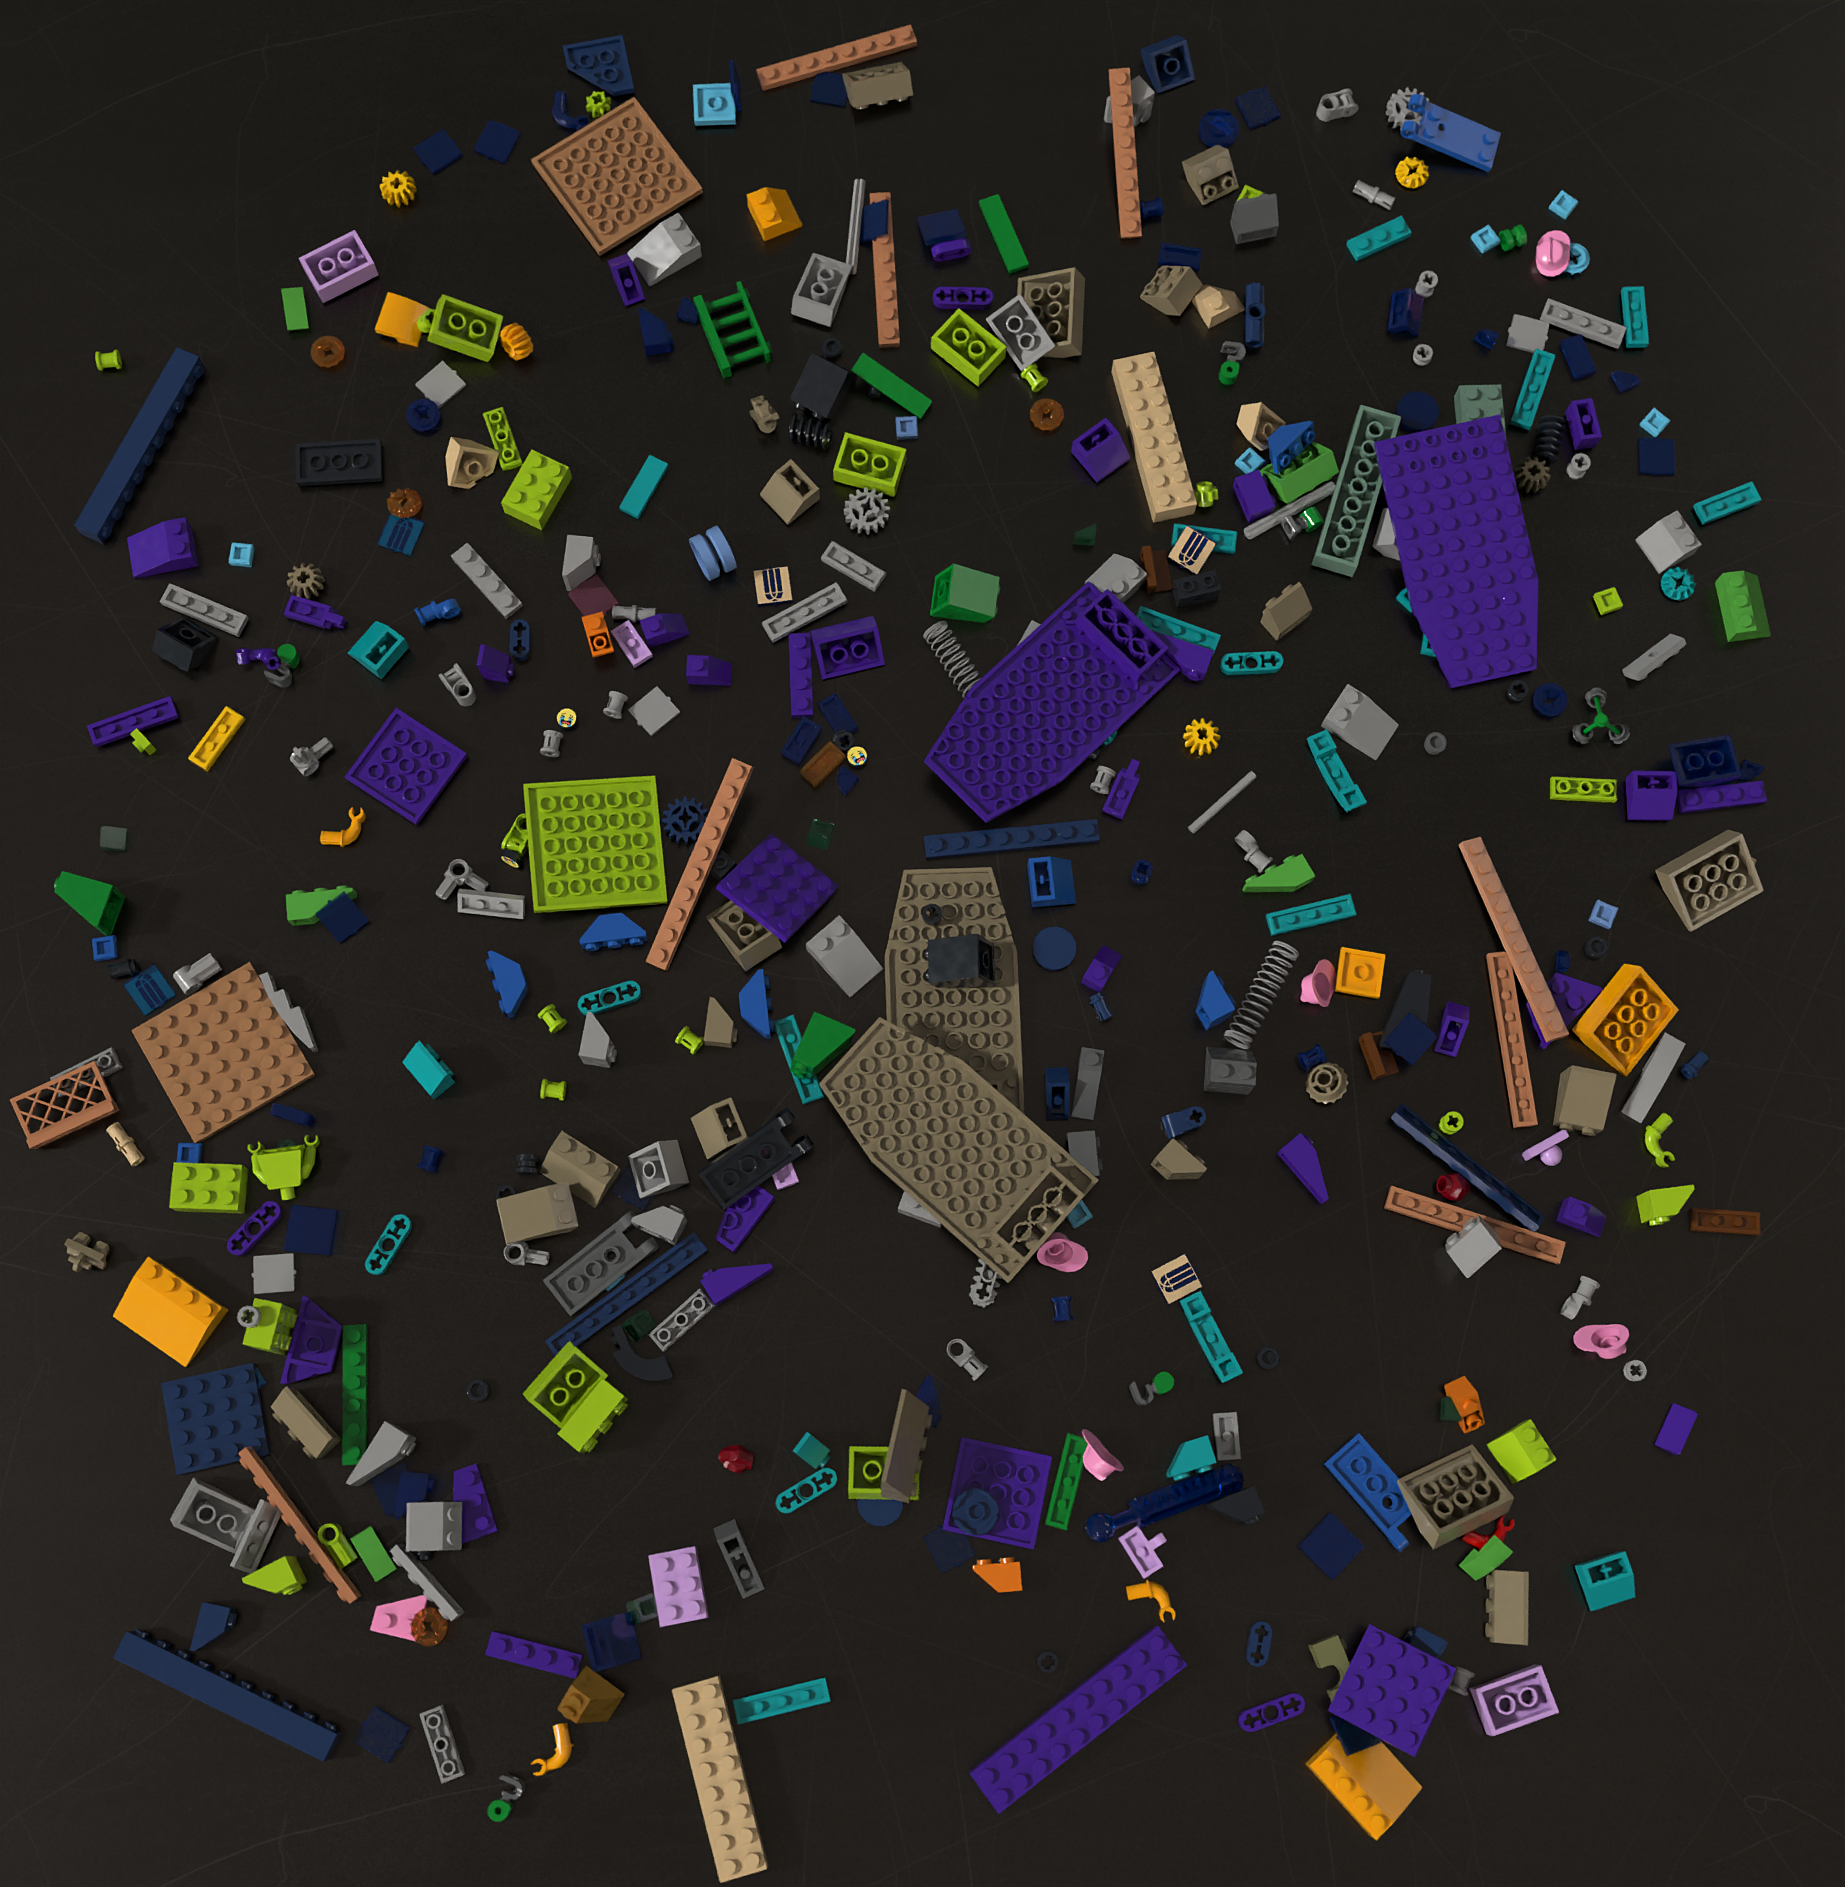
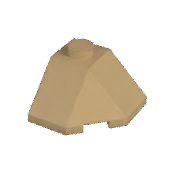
M1210 285L1202 286L1191 300L1208 328L1225 321L1245 309L1235 292Z
M1262 402L1242 405L1237 420V426L1244 436L1260 451L1269 448L1268 437L1280 426H1285L1286 424L1285 421Z
M451 437L446 453L448 485L470 489L476 484L477 480L483 476L487 477L494 472L499 452L471 440Z

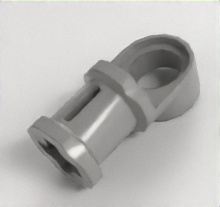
M1242 830L1235 838L1236 842L1248 852L1244 860L1250 861L1257 867L1260 874L1273 861V858H1268L1259 850L1256 840L1247 831Z
M1581 1276V1283L1576 1293H1573L1566 1300L1561 1309V1314L1572 1320L1577 1315L1582 1304L1590 1306L1595 1290L1600 1287L1598 1282Z
M953 1339L947 1345L946 1350L949 1357L960 1367L963 1366L972 1375L974 1381L989 1367L987 1364L984 1365L974 1355L975 1352L963 1340ZM953 1343L962 1344L964 1350L960 1356H954L951 1353L950 1348Z

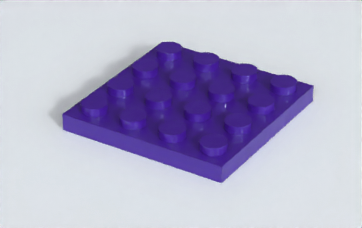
M395 708L348 771L345 778L415 825H418L468 755L404 712Z
M771 833L718 883L716 889L785 943L837 891L839 885Z
M961 1437L942 1530L968 1535L961 1531L954 1522L952 1515L953 1504L956 1498L965 1490L972 1488L983 1489L989 1492L997 1502L999 1509L998 1520L987 1533L969 1536L1034 1549L1052 1456Z
M1369 1624L1328 1711L1416 1758L1457 1669Z

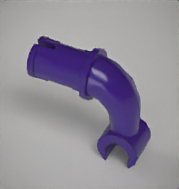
M240 648L236 650L238 664H248L252 660H262L270 670L279 667V657L275 649L249 650L247 648Z

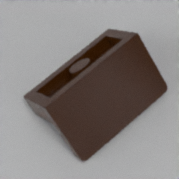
M1151 545L1142 546L1140 557L1142 569L1147 573L1145 580L1146 594L1171 591L1172 586L1166 551L1151 552Z
M1383 1031L1371 1034V1032L1362 1034L1358 1039L1373 1080L1395 1074L1399 1071L1392 1052L1379 1051L1376 1048Z

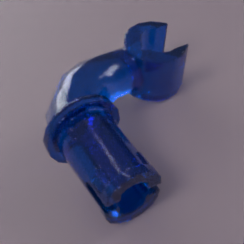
M556 91L554 107L551 109L555 120L561 126L574 128L577 131L587 126L581 125L588 124L586 116L579 115L575 119L567 115V94L563 91Z

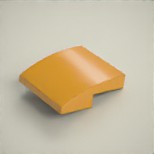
M388 292L375 331L379 334L397 338V341L400 343L418 347L423 332L419 330L417 320L430 308L411 299Z

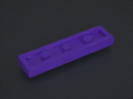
M810 633L789 634L792 718L813 717Z
M169 696L87 725L93 745L99 747L130 736V733L136 728L141 732L175 720L179 716L173 698Z
M1763 781L1678 790L1676 797L1680 814L1765 804L1767 802Z
M495 1631L491 1632L485 1653L487 1656L575 1679L578 1676L583 1655Z

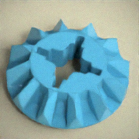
M1570 243V256L1577 259L1575 263L1570 261L1563 273L1570 272L1573 275L1574 273H1581L1587 268L1590 257L1588 251L1582 245Z

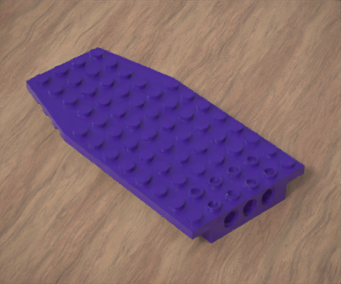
M1500 414L1374 442L1411 610L1414 616H1416L1423 634L1427 637L1430 648L1435 653L1439 666L1451 689L1536 670L1538 577Z
M1088 581L970 688L941 736L925 758L924 763L987 823L1065 780L1177 675L1180 668L1165 655L1169 647L1109 589L1101 593Z

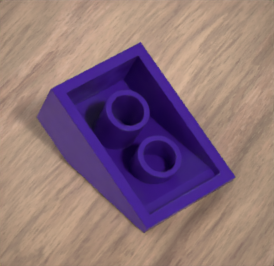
M185 517L163 521L127 538L134 579L198 566L192 527Z

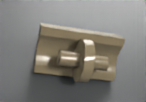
M762 395L751 399L754 409L750 410V414L760 430L765 433L774 431L777 425L776 420L779 419L778 413L768 401H765Z
M79 1232L73 1240L68 1238L64 1243L67 1246V1253L70 1254L68 1261L74 1263L73 1271L80 1272L83 1268L90 1270L92 1265L104 1270L107 1265L106 1257L110 1250L109 1245L98 1241L94 1248L91 1249L87 1247L91 1241L90 1237L82 1232Z

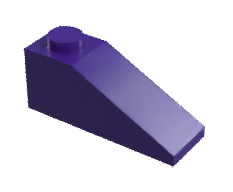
M1152 630L1169 647L1165 655L1180 668L1182 674L1187 675L1189 679L1194 681L1204 680L1213 650Z
M1300 1133L1277 1154L1322 1205L1329 1198L1317 1153L1313 1147L1314 1143L1307 1135L1303 1136Z
M771 1263L720 1268L717 1271L713 1268L702 1275L704 1279L700 1282L715 1306H717L774 1269Z

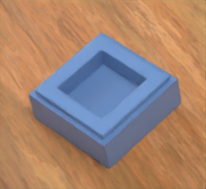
M917 416L896 417L897 440L918 439Z
M1597 900L1588 921L1610 929L1618 908Z

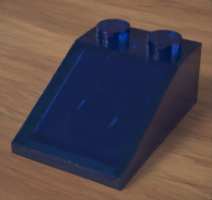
M1730 735L1668 745L1679 787H1712L1731 784L1742 775Z

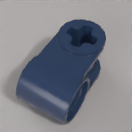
M1194 1106L1162 1117L1161 1120L1168 1138L1173 1139L1201 1127L1206 1120V1113L1201 1107ZM1193 1112L1195 1115L1201 1116L1198 1123L1195 1120H1190Z

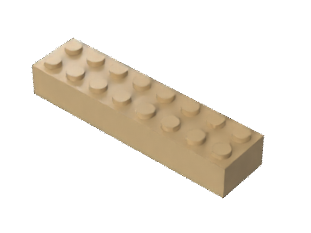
M1149 352L1113 360L1111 372L1153 523L1194 514L1197 502L1155 353Z
M720 1675L672 1689L720 1883L767 1869L768 1863Z

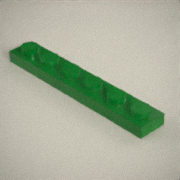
M366 1324L343 1325L342 1465L345 1466L357 1465L367 1450L368 1325Z

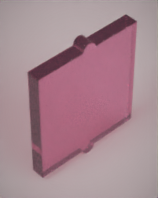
M597 574L585 583L581 582L579 587L568 593L584 616L603 612L605 616L606 612L613 608V605H618L617 600Z

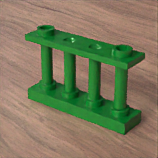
M741 281L736 282L738 293L709 303L708 301L704 302L701 295L693 297L695 309L723 378L731 376L733 364L762 354L766 363H769L770 354L773 353L769 341L765 342L748 301L751 300L747 287L743 288ZM738 301L742 302L745 311L719 320H711L709 315L712 313L711 311ZM749 319L752 329L726 338L718 337L716 332L719 331V328ZM756 336L759 347L733 356L725 355L724 349H726V346Z

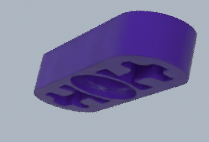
M938 287L933 293V303L941 309L985 310L990 308L993 303V293L988 288ZM951 294H954V302L951 301ZM960 294H965L969 299L966 302H960L957 297ZM940 295H944V301H940ZM972 295H975V302H972ZM983 295L986 296V302H982L981 297Z
M273 1201L265 1202L229 1238L227 1242L228 1251L235 1256L245 1255L280 1220L283 1214L281 1206ZM270 1207L273 1209L274 1207H276V1209L274 1210V1212L276 1213L275 1216L272 1217L269 1215L265 1219V1221L268 1222L267 1225H265V1223L262 1220L258 1219L259 1216L265 1218L268 1215L267 1208ZM254 1222H258L261 1226L260 1232L256 1235H251L249 1226ZM243 1232L252 1239L250 1242L247 1239L242 1242V1250H234L236 1247L234 1242L236 1240L241 1242L245 1238L241 1235Z
M1289 1693L1242 1711L1238 1722L1243 1730L1254 1732L1301 1714L1305 1708V1702L1299 1694ZM1292 1697L1294 1700H1299V1704L1296 1706L1297 1710L1294 1711L1293 1708L1284 1709L1287 1714L1283 1716L1282 1707L1278 1702L1282 1701V1705L1285 1706L1291 1703L1290 1698ZM1270 1705H1274L1278 1709V1715L1275 1719H1268L1265 1715V1710ZM1260 1709L1261 1717L1265 1723L1261 1724V1720L1258 1719L1253 1721V1727L1244 1724L1247 1714L1251 1717L1258 1716L1259 1714L1256 1711Z

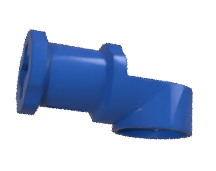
M449 599L437 605L432 600L431 604L420 609L415 608L414 610L421 625L425 626L426 622L435 618L440 619L444 617L448 619L455 617L460 613L461 608L456 599Z

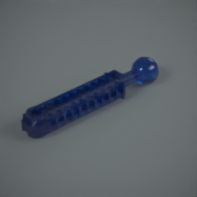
M1227 1463L1139 1498L1136 1497L1128 1501L1129 1510L1113 1516L1102 1512L1092 1515L1087 1521V1534L1093 1541L1106 1542L1113 1537L1115 1529L1133 1522L1136 1523L1138 1529L1145 1528L1152 1523L1239 1491L1243 1486L1244 1474L1239 1466L1236 1467L1231 1463Z

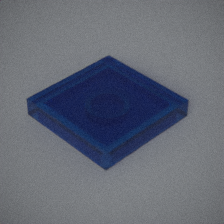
M957 209L917 217V224L926 246L966 237V230Z
M291 1205L284 1250L331 1256L338 1211Z
M1329 1513L1298 1547L1331 1580H1334L1365 1546L1332 1513Z

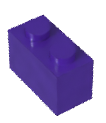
M1592 398L1571 401L1565 414L1574 449L1580 450L1595 447L1602 435Z
M1260 470L1235 478L1233 487L1248 523L1273 513L1276 500L1273 494L1269 493L1267 479L1261 475Z

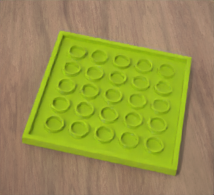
M655 776L523 784L534 913L667 904Z

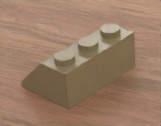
M902 62L842 74L850 104L857 109H865L869 107V104L874 103L876 105H884L888 103V100L893 99L903 101L907 100L908 96L913 95L910 70Z
M561 1131L549 1149L539 1172L557 1184L568 1182L572 1194L597 1208L621 1170L609 1160Z
M286 1386L271 1406L275 1412L272 1414L273 1417L281 1425L285 1423L289 1427L288 1434L296 1442L300 1440L304 1444L303 1450L311 1459L313 1457L322 1459L342 1440L295 1388Z
M1493 1570L1486 1577V1587L1490 1589L1489 1599L1486 1600V1612L1489 1613V1623H1486L1485 1627L1486 1637H1489V1642L1528 1645L1529 1572Z

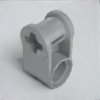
M1344 89L1324 95L1316 112L1317 117L1321 121L1326 122L1341 117H1348L1356 113L1358 105L1352 99V90Z
M457 663L446 673L438 675L460 705L470 706L475 702L476 694ZM463 691H469L466 696H460Z

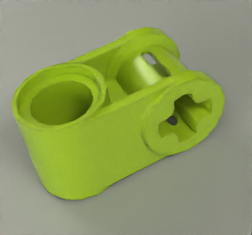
M526 813L516 818L501 845L502 849L512 850L521 857L528 850L527 830L521 829V825L526 822Z

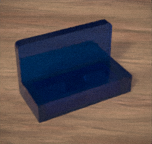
M1411 288L1392 292L1388 330L1391 333L1403 330L1409 331L1414 336H1418L1420 333L1423 298Z

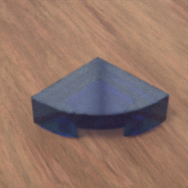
M683 297L676 314L677 318L697 324L698 315L695 305L692 301Z
M1486 329L1477 332L1474 340L1492 349L1499 333Z
M1616 371L1611 375L1620 393L1641 383L1637 376L1623 371Z
M1744 759L1735 780H1753L1761 774L1765 767Z
M842 765L839 769L837 780L839 789L844 796L856 785L859 778Z
M1558 950L1556 954V972L1564 973L1570 968L1568 951Z

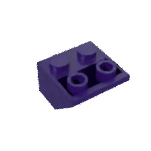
M1107 418L1100 421L1072 443L1071 452L1097 483L1130 460V455L1119 432Z
M1632 771L1625 778L1628 820L1671 821L1677 797L1676 771Z

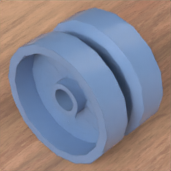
M718 526L706 530L707 541L701 534L689 538L693 553L709 581L720 576L719 566L726 573L737 568L732 550Z

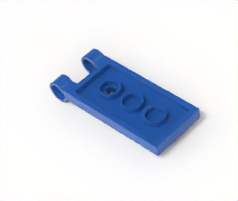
M1413 94L1410 97L1409 110L1422 114L1420 126L1414 121H1405L1403 123L1401 135L1404 138L1412 139L1488 172L1492 169L1501 133L1427 102L1423 95ZM1438 126H1441L1444 131H1440Z
M1358 1433L1328 1459L1324 1465L1388 1537L1391 1544L1399 1552H1402L1409 1545V1542L1399 1532L1397 1527L1412 1513L1397 1484L1399 1478ZM1385 1498L1392 1500L1390 1507L1384 1505Z

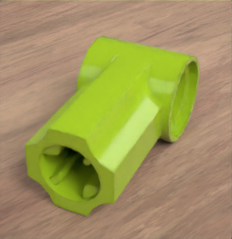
M328 1523L319 1529V1541L325 1545L340 1569L358 1558L339 1524ZM328 1527L333 1528L336 1532L333 1540H328L325 1536V1531Z

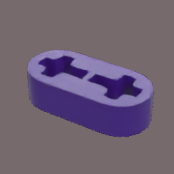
M966 238L942 242L931 248L933 259L938 262L964 257L972 251L969 240Z

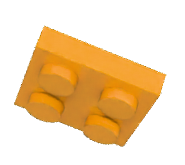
M1342 947L1340 949L1335 991L1378 999L1381 991L1385 954Z

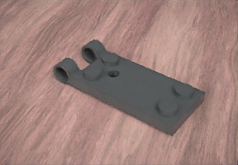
M632 1211L621 1217L616 1223L543 1280L571 1317L660 1247L653 1237L645 1241L637 1249L627 1239L623 1232L634 1226L631 1220L636 1215ZM611 1251L616 1253V1257L613 1260H609L607 1257Z

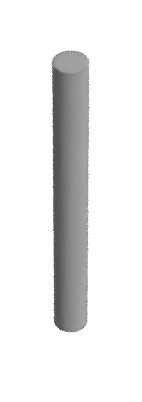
M1250 771L1193 822L1188 829L1193 834L1198 831L1257 777L1255 773Z

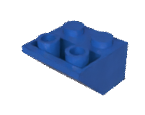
M1051 856L1028 859L1027 868L1032 908L1076 903L1071 860Z
M1213 971L1208 973L1203 983L1196 1008V1013L1206 1030L1229 1019L1236 1005L1233 997L1230 994H1226L1223 989L1224 982L1219 975H1215Z

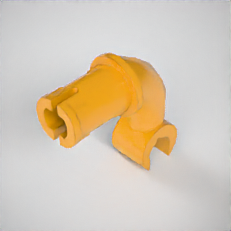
M353 807L349 810L352 822L346 831H321V843L344 847L356 840L361 831V823L366 818L363 809L361 808L358 816H354L355 811Z
M1146 1580V1583L1126 1587L1129 1600L1144 1597L1156 1598L1161 1607L1159 1610L1161 1620L1165 1622L1163 1614L1166 1610L1172 1613L1174 1621L1175 1611L1171 1607L1168 1592L1163 1586Z
M567 1723L553 1726L557 1748H555L556 1754L547 1760H534L531 1764L540 1763L543 1765L541 1771L533 1773L534 1775H544L550 1770L562 1767L568 1761L574 1745L570 1742Z

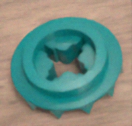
M1679 567L1670 568L1661 579L1663 592L1674 600H1684L1690 597L1696 585L1694 575H1691L1688 569L1683 570ZM1682 578V585L1675 589L1676 581Z

